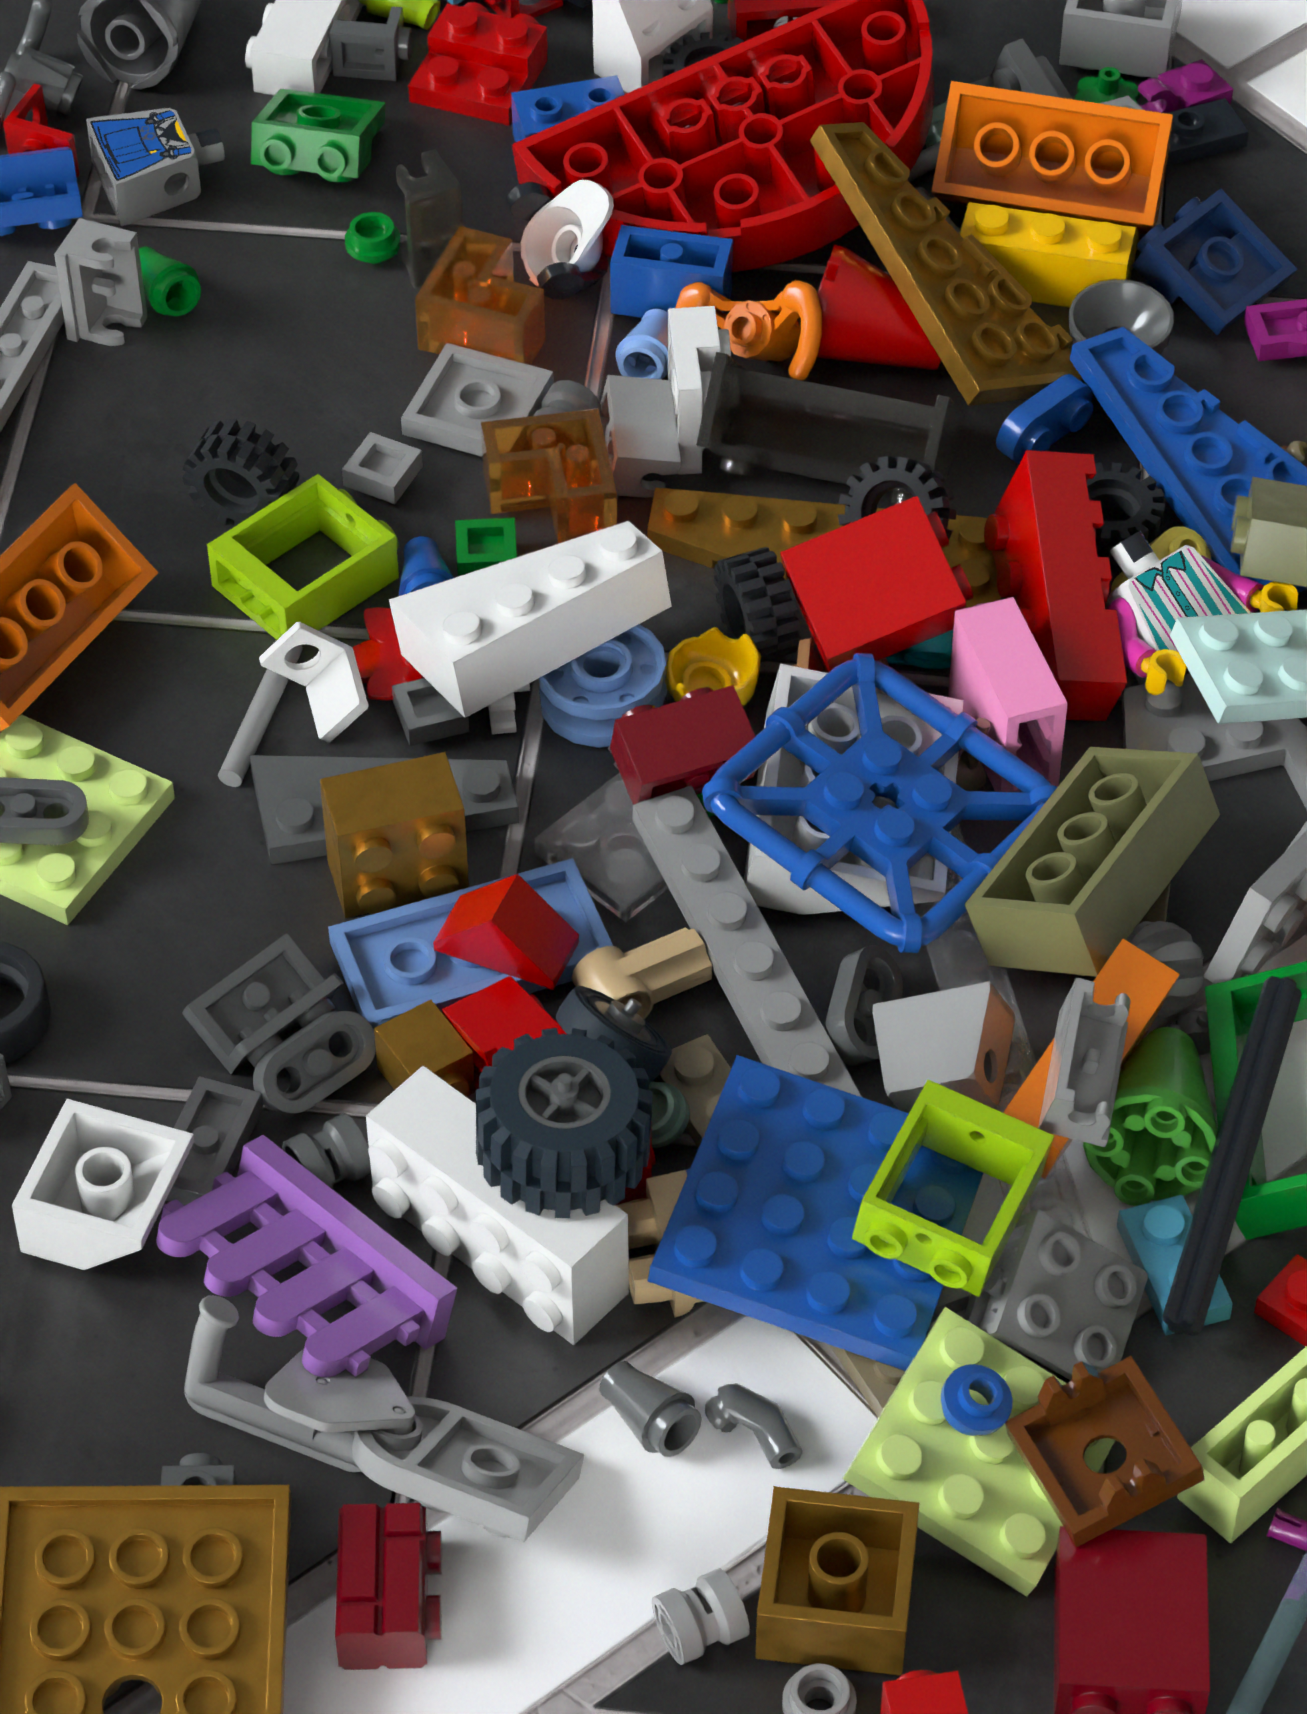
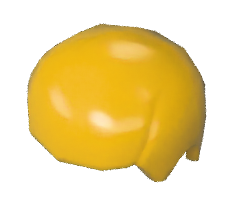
M713 627L699 637L683 639L668 653L666 663L667 674L664 682L676 702L680 701L687 693L699 688L710 687L715 691L734 685L741 704L744 706L754 695L760 672L761 655L753 639L748 634H743L739 639H732L725 636L717 627Z

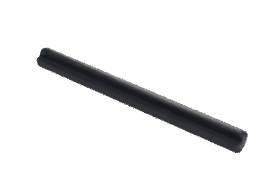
M1271 976L1267 978L1260 992L1162 1316L1163 1321L1168 1325V1329L1176 1334L1198 1335L1205 1323L1302 996L1301 990L1297 988L1296 981L1288 977L1281 979Z

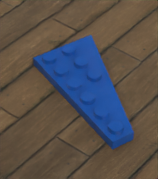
M1120 327L1072 344L1070 361L1087 386L1090 387V390L1148 475L1156 481L1157 488L1162 489L1164 498L1183 526L1194 530L1205 540L1212 561L1240 575V554L1230 552L1233 536L1231 524L1237 495L1248 497L1252 477L1307 486V467L1246 420L1238 424L1219 409L1221 401L1207 390L1203 389L1198 393L1174 375L1175 366L1126 328ZM1246 577L1248 579L1261 583L1264 586L1270 582H1273L1264 579ZM1293 585L1298 593L1307 590V587Z

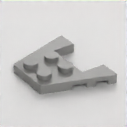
M1185 674L1184 683L1181 687H1177L1171 680L1167 679L1165 691L1159 695L1148 693L1145 684L1124 688L1122 697L1123 749L1198 753L1208 782L1283 765L1307 810V727L1298 718L1218 724L1191 674Z

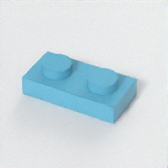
M1183 1194L1119 1210L1117 1229L1133 1264L1147 1272L1148 1279L1144 1289L1165 1336L1174 1334L1168 1329V1325L1163 1321L1162 1316L1193 1217ZM1220 1275L1216 1282L1204 1326L1228 1320L1231 1317L1233 1303Z

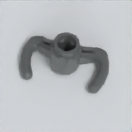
M33 0L27 25L16 53L12 52L5 70L0 73V134L4 128L3 121L34 83L42 85L46 113L55 117L58 112L69 115L80 89L84 75L75 72L74 65L39 51L51 15L52 4L50 0Z

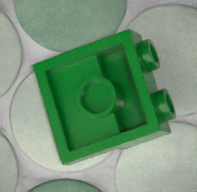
M280 88L252 121L251 164L265 166L270 172L279 175H293L300 171L318 173L323 179L331 182H347L353 178H358L371 161L372 139L385 123L386 102Z

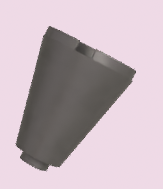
M87 0L81 6L78 15H81V29L77 32L78 44L87 62L102 78L112 83L117 79L125 83H132L131 89L140 90L157 85L173 69L201 0Z

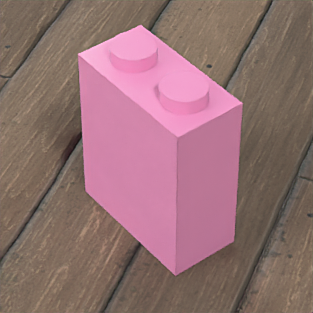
M1014 597L990 603H980L969 608L956 610L954 614L949 697L964 700L963 712H966L974 719L985 718L990 722L987 736L1041 773L1053 786L1058 787L1068 703ZM982 763L995 792H1022Z

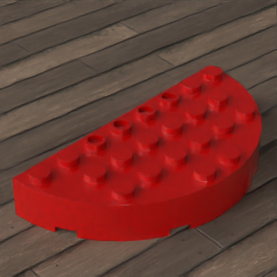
M837 0L512 144L519 185L527 182L542 184L548 188L552 199L579 180H590L607 189L613 197L614 207L608 222L601 232L603 236V251L610 258H612L621 225L733 239L732 273L763 268L815 251L860 225L810 142V139L820 125L864 122L910 171L924 147L932 122L935 99L932 38L926 7L923 0Z

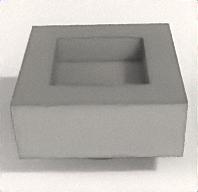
M370 432L342 468L343 486L396 504L423 467L422 450Z

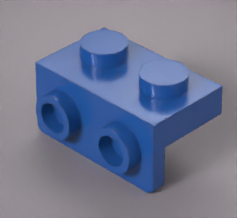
M70 147L0 155V236L15 232L18 225L38 223L40 228L56 229L70 225L72 218L83 217L74 157Z

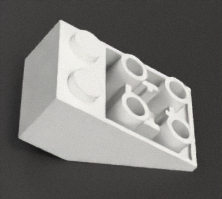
M592 0L594 73L602 78L618 75L622 89L627 93L663 78V58L666 52L670 53V46L675 42L683 46V38L692 35L695 41L700 40V33L710 32V39H713V6L711 0Z

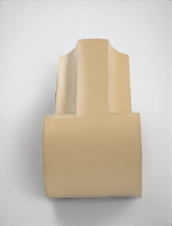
M685 927L625 953L616 946L597 948L578 962L572 973V981L575 987L584 986L594 989L624 1005L628 1003L630 998L637 1000L642 1005L637 1014L645 1019L651 1012L653 1004L711 980L712 964L708 958L705 943L694 928L688 930Z

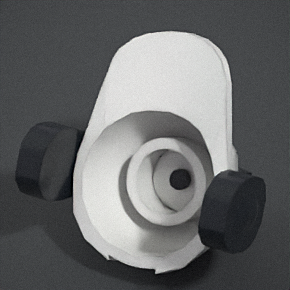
M579 180L552 199L546 186L535 182H527L517 185L507 195L506 199L512 215L530 221L525 227L521 239V259H523L525 269L530 276L529 280L540 287L541 293L545 297L557 300L570 298L580 290L587 289L592 284H596L607 273L608 258L603 251L601 231L608 222L614 207L613 197L607 189L590 180Z

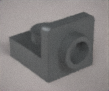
M391 7L387 24L334 20L330 31L333 76L396 81L402 60H410L413 46L412 28L404 27L403 7Z

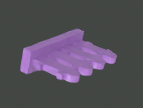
M264 1135L243 1146L236 1178L226 1171L214 1178L211 1192L184 1206L177 1199H174L163 1205L156 1238L158 1248L163 1253L173 1257H186L201 1250L209 1257L204 1283L216 1295L231 1297L247 1289L258 1297L252 1320L255 1328L261 1333L280 1337L297 1329L304 1334L307 1340L302 1355V1364L313 1375L333 1377L344 1370H348L356 1377L368 1370L371 1358L369 1355L396 1339L404 1346L415 1341L425 1350L445 1339L457 1287ZM249 1222L259 1228V1230L234 1244H231L224 1238L225 1235ZM298 1260L307 1267L306 1270L283 1283H279L272 1277L273 1274ZM345 1300H348L357 1307L331 1324L320 1316Z

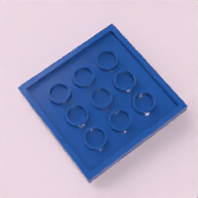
M737 1055L651 1263L647 1281L906 1371L928 1334L944 1285L936 1281L930 1274L906 1263L875 1254L866 1245L853 1240L852 1235L861 1201L909 1113ZM922 1145L891 1204L962 1236L984 1173Z

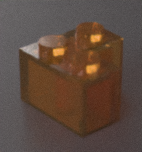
M459 226L415 298L418 349L440 355L446 343L531 365L545 342L544 289L514 282L512 239Z
M598 409L481 422L483 474L491 514L550 507L557 544L617 525V491Z

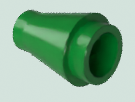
M145 246L139 248L144 293L154 310L160 314L181 316L190 312L198 303L201 295V286L197 272L191 266L160 254L152 247Z

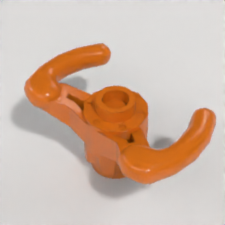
M793 281L787 284L774 300H748L745 302L731 301L703 282H695L682 289L675 308L715 306L717 326L721 329L729 330L730 350L734 355L766 362L768 360L784 361L796 350L788 368L789 376L795 381L806 380L818 356L822 338V310L817 291L812 285L803 281ZM721 311H726V312H729V313L726 315V314L722 313ZM799 316H800V318H801V329H800V325H799V323H798V321H797V319L799 318Z

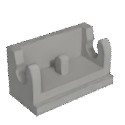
M79 218L54 254L67 339L78 342L81 338L107 346L123 345L125 343L124 333L105 327L111 323H121L124 326L141 328L148 318L137 233Z
M608 375L600 402L601 415L597 420L606 499H618V496L654 497L655 487L666 488L665 483L657 480L645 481L642 477L649 473L660 475L678 474L681 465L670 380Z
M1076 977L1059 1011L1038 1129L1050 1134L1105 1147L1109 1137L1128 1026L1126 1019L1129 1015L1131 1001L1127 994L1121 993L1116 997L1115 1004L1113 1005L1097 1004L1093 1002L1095 982Z

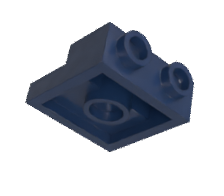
M1219 189L1203 202L1198 197L1191 199L1176 213L1172 219L1174 224L1167 229L1162 224L1152 228L1136 245V248L1141 253L1132 265L1153 289L1164 296L1170 306L1182 298L1216 335H1219L1245 315L1246 306L1258 305L1288 282L1297 271L1292 262L1222 189Z

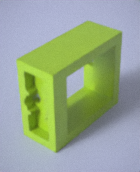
M316 474L207 544L212 586L276 640L296 622H301L319 631L399 578L397 557L399 543L392 528L382 520H375L356 504L353 497L346 490L335 488L319 474ZM318 531H321L349 553L351 557L297 592L266 565Z
M927 1079L861 1201L852 1239L866 1245L872 1252L881 1257L897 1259L930 1274L944 1286L960 1288L980 1297L1042 1176L1054 1135ZM922 1145L1012 1185L982 1245L891 1204Z

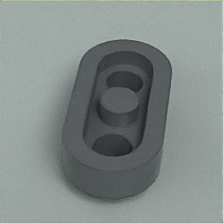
M0 777V843L62 845L76 840L87 829L89 824L87 800L84 792L77 785L64 780Z
M869 945L843 958L826 1016L825 1031L841 1060L850 1066H861L880 1058L872 1013L873 1004L902 998L903 980L900 969L893 957L885 949L876 945Z
M333 1011L322 1014L260 1058L253 1074L254 1091L261 1093L262 1103L266 1108L277 1113H301L312 1108L358 1076L371 1064L376 1052L375 1034L372 1026L363 1016L351 1011ZM334 1033H337L342 1040V1049L337 1056H334L329 1049V1039ZM283 1068L289 1072L291 1077L290 1086L284 1092L277 1085V1075Z

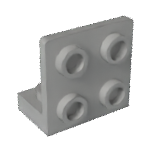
M1037 1209L1021 1215L980 1297L971 1294L963 1318L1008 1347L1018 1350L1056 1373L1072 1380L1073 1365L1080 1361L1094 1366L1098 1373L1121 1361L1148 1275L1142 1268Z

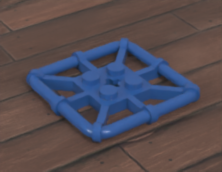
M856 653L852 660H848L833 668L789 708L780 707L766 719V728L725 762L712 779L704 785L702 795L704 807L707 811L714 813L726 826L791 873L790 881L803 891L812 888L875 936L892 945H896L900 953H918L921 946L927 945L939 938L967 911L965 907L967 900L1057 789V786H1053L1041 773L977 729L978 721L966 712H961L959 715L895 669L875 661L872 654ZM852 686L861 738L841 755L806 730L805 727ZM876 688L937 730L942 736L920 756H916L884 733ZM782 747L819 774L806 787L740 786L747 777ZM963 749L1022 792L965 791L938 770L959 750ZM875 797H885L892 800L899 809L889 804L880 809L873 802ZM756 815L802 816L830 837L816 850L812 849L805 852ZM962 820L1023 821L991 853L978 854L949 833ZM850 851L885 876L892 915L830 869ZM926 853H929L963 879L920 918L919 914L915 912L908 870Z

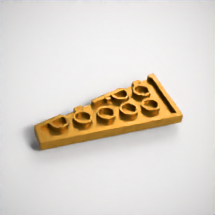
M864 122L827 124L818 127L810 142L968 406L1030 399L1066 374H1072L1085 383L1070 361L1071 349L1068 346L1073 338L1059 324L1049 327L1029 307L1032 304V296L972 234L965 237V239L960 236L945 220L950 211L937 197L930 200L925 199L907 181L910 174L909 168Z
M655 487L648 524V539L664 552L712 569L721 559L763 547H768L769 551H773L777 555V563H782L780 552L842 527V525H839L838 514H845V505ZM877 508V512L885 508ZM956 515V520L949 519L947 528L953 530L948 540L949 546L942 548L950 568L960 564L969 581L974 598L966 601V607L969 608L976 604L1001 600L997 590V568L992 550H988L984 542V528L987 518Z

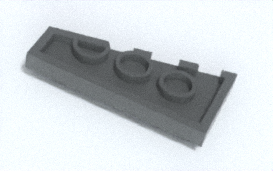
M249 755L251 773L271 865L327 855L320 779L414 758ZM448 759L465 809L466 832L519 823V806L506 760Z

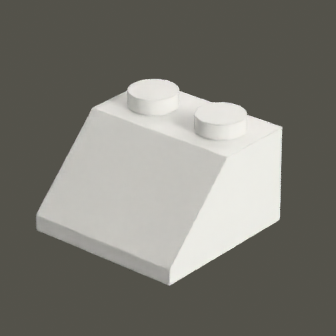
M66 1099L12 1204L20 1251L86 1270L142 1250L193 1146V1133Z

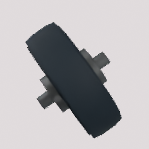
M576 986L565 998L556 1014L557 1022L566 1034H571L572 1028L587 1030L588 1038L596 1040L602 1034L615 1040V1051L627 1048L636 1057V1068L645 1069L649 1077V1083L661 1073L672 1054L667 1041L655 1028L637 1014L642 1005L633 998H630L628 1003L624 1005L594 989Z

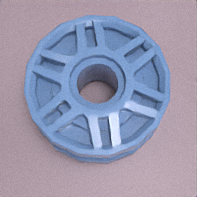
M638 624L540 677L539 696L542 717L555 733L575 744L597 748L609 747L611 745L615 720L621 718L627 711L641 705H653L655 708L667 705V687L664 682L667 670L663 645L651 630Z

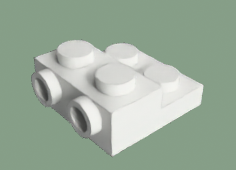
M715 306L668 309V380L671 382L681 457L678 475L702 473V449H712V431H719L720 407L730 406L728 372H720V365L730 364L729 330H718Z

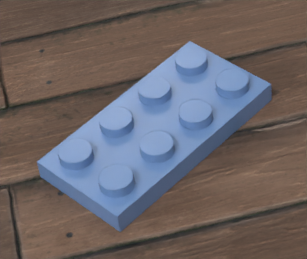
M573 858L518 873L579 934V944L556 986L572 981L574 968L588 953L597 948L613 946ZM507 877L328 927L330 945L357 1012L370 1023L373 1030L375 1027L430 999L442 1012L443 1008L510 976L434 951L433 946L435 938L460 895ZM511 976L528 994L546 989V987Z

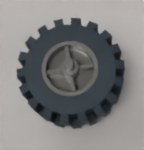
M557 1028L542 1029V1037L533 1039L528 1033L514 1039L513 1050L502 1047L492 1056V1066H484L479 1077V1089H476V1157L478 1165L483 1166V1177L489 1186H500L501 1198L511 1205L519 1200L525 1202V1211L540 1216L543 1209L555 1210V1218H570V1211L575 1209H582L585 1216L599 1213L600 1201L606 1200L614 1206L625 1198V1187L636 1188L642 1179L643 1167H647L650 1156L652 1091H649V1077L645 1069L636 1068V1057L627 1048L615 1051V1040L602 1034L596 1040L588 1038L587 1030L572 1028L571 1034H558Z

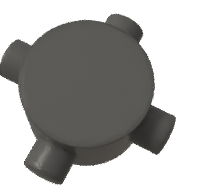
M1187 1012L1181 1015L1175 1024H1169L1168 1027L1179 1029L1191 1037L1199 1056L1211 1052L1207 1012Z

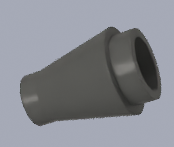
M627 1361L616 1363L603 1376L599 1388L600 1394L613 1405L647 1452L660 1453L665 1457H672L685 1450L695 1439L701 1426L702 1417L695 1408V1401L690 1394L637 1370Z

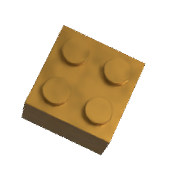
M445 752L320 779L327 860L345 918L367 913L375 914L390 908L415 903L469 887L465 809Z
M774 1486L757 1610L755 1659L806 1665L827 1664L840 1669L902 1675L920 1502Z

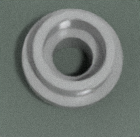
M812 1664L802 1668L788 1680L783 1690L782 1709L784 1714H855L857 1698L852 1683L841 1671L827 1664ZM813 1699H824L832 1707L827 1710H814L807 1707L806 1704Z

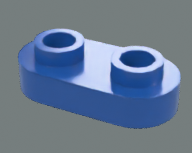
M1072 374L1061 376L1011 412L998 432L996 439L997 449L1019 464L1026 450L1047 451L1051 444L1068 432H1077L1088 422L1093 412V404L1091 403L1093 393L1090 387Z

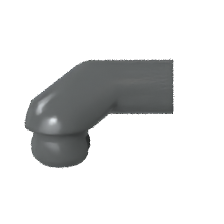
M738 1383L719 1387L718 1395L706 1402L705 1414L712 1426L727 1433L735 1429L738 1423H741L752 1430L772 1468L782 1469L800 1459L802 1448L777 1403Z

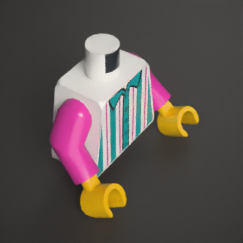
M1141 531L1110 550L1128 580L1109 594L1105 609L1117 610L1124 664L1134 672L1138 683L1145 684L1146 690L1152 695L1164 693L1167 679L1171 680L1177 687L1183 686L1187 666L1170 637L1177 618L1253 613L1257 610H1260V612L1284 611V609L1288 611L1297 610L1298 592L1292 584L1273 581L1264 586L1200 555L1194 547L1185 545L1159 560Z

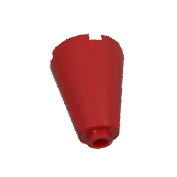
M834 244L817 292L822 310V338L817 358L937 370L941 359L932 347L892 277L848 248Z

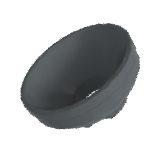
M1113 279L1090 285L1075 297L1069 310L1070 336L1073 338V344L1124 327L1158 354H1161L1168 345L1174 324L1173 311L1164 296L1152 287L1130 280Z

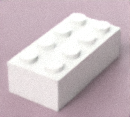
M422 1066L366 1115L369 1144L368 1154L370 1157L373 1186L372 1194L381 1209L393 1218L399 1219L403 1217L422 1231L427 1242L440 1254L445 1256L452 1254L470 1267L476 1278L489 1291L496 1294L503 1292L522 1306L529 1319L537 1327L546 1332L554 1330L572 1345H575L629 1294L628 1214L616 1205L612 1206L606 1200L600 1201V1212L588 1216L584 1215L582 1209L571 1210L570 1218H555V1210L543 1209L539 1216L526 1212L525 1202L521 1200L511 1205L501 1198L500 1186H489L483 1177V1166L478 1165L476 1104L426 1067Z

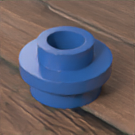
M970 1364L957 1368L946 1379L941 1390L942 1410L947 1422L955 1430L965 1435H988L997 1431L1008 1420L1012 1411L1013 1399L1009 1386L997 1372L982 1365ZM969 1389L980 1393L986 1399L988 1405H981L975 1402L970 1396Z

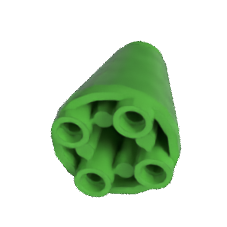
M1162 1027L1151 1031L1140 1041L1119 1073L1107 1144L1105 1147L1086 1142L1083 1143L1090 1167L1107 1185L1114 1188L1116 1197L1127 1205L1139 1206L1147 1204L1152 1200L1158 1201L1182 1194L1185 1196L1202 1187L1216 1142L1218 1128L1201 1059L1193 1040L1188 1034L1176 1028Z

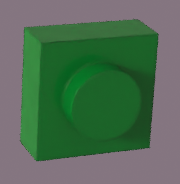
M515 517L455 520L458 577L517 558Z

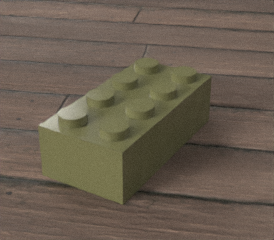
M1103 747L1088 748L965 903L989 966L1076 974L1079 976L1096 977L1121 940L1123 938L1126 940L1220 816L1198 753Z

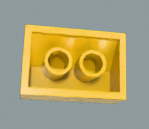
M968 202L960 236L963 239L972 234L1032 296V302L1071 307L1075 297L1090 285L1113 279L1130 280L1132 265L1137 251L1136 245L1139 242L1140 235L1136 227Z

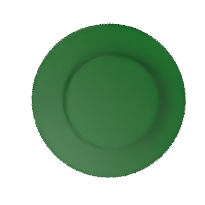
M367 212L358 215L351 221L350 227L345 234V248L349 255L366 263L385 261L393 257L401 246V236L398 228L389 216L379 212Z

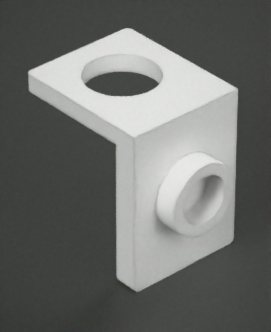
M296 622L259 657L261 666L306 687L318 737L327 743L333 741L368 708L353 647L310 626ZM309 644L319 649L317 655L305 663H291L285 659L286 653L298 645Z

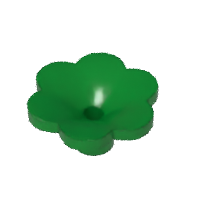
M1105 67L1099 71L1098 77H1084L1078 82V93L1075 95L1074 100L1103 103L1129 96L1137 103L1140 92L1135 83L1123 80L1118 69Z

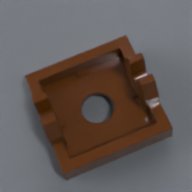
M1132 1356L1099 1373L1094 1366L1080 1361L1073 1365L1072 1380L1065 1385H1061L1054 1375L1047 1378L1038 1395L1039 1404L1005 1422L1009 1438L1076 1548L1205 1480L1202 1465ZM1110 1438L1117 1440L1125 1447L1127 1455L1124 1464L1118 1470L1111 1473L1101 1474L1092 1471L1084 1462L1086 1449L1096 1440Z

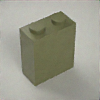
M1252 477L1248 497L1237 495L1231 524L1233 536L1230 552L1240 554V576L1307 587V486Z

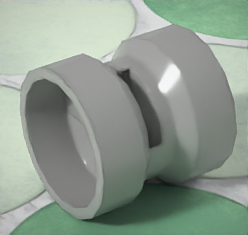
M721 1568L700 1576L695 1587L683 1592L672 1588L652 1598L653 1614L659 1632L670 1654L680 1665L701 1657L705 1652L706 1646L719 1641L729 1645L750 1634L748 1616L741 1597L731 1578Z

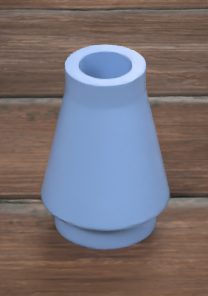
M661 309L647 311L637 326L619 343L616 349V361L622 376L661 380L667 376L668 312Z

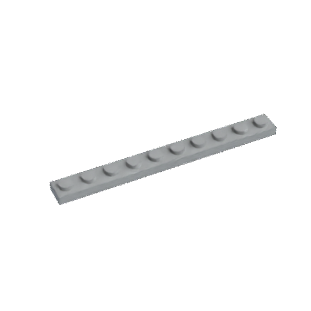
M692 786L634 804L632 820L690 929L694 928L705 943L706 952L712 964V970L762 1064L861 1097ZM944 1286L932 1322L936 1321L945 1307L954 1313L966 1310L970 1298L969 1292L960 1288Z

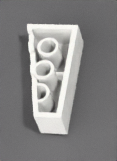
M629 521L389 599L401 655L464 718L672 607L663 552Z

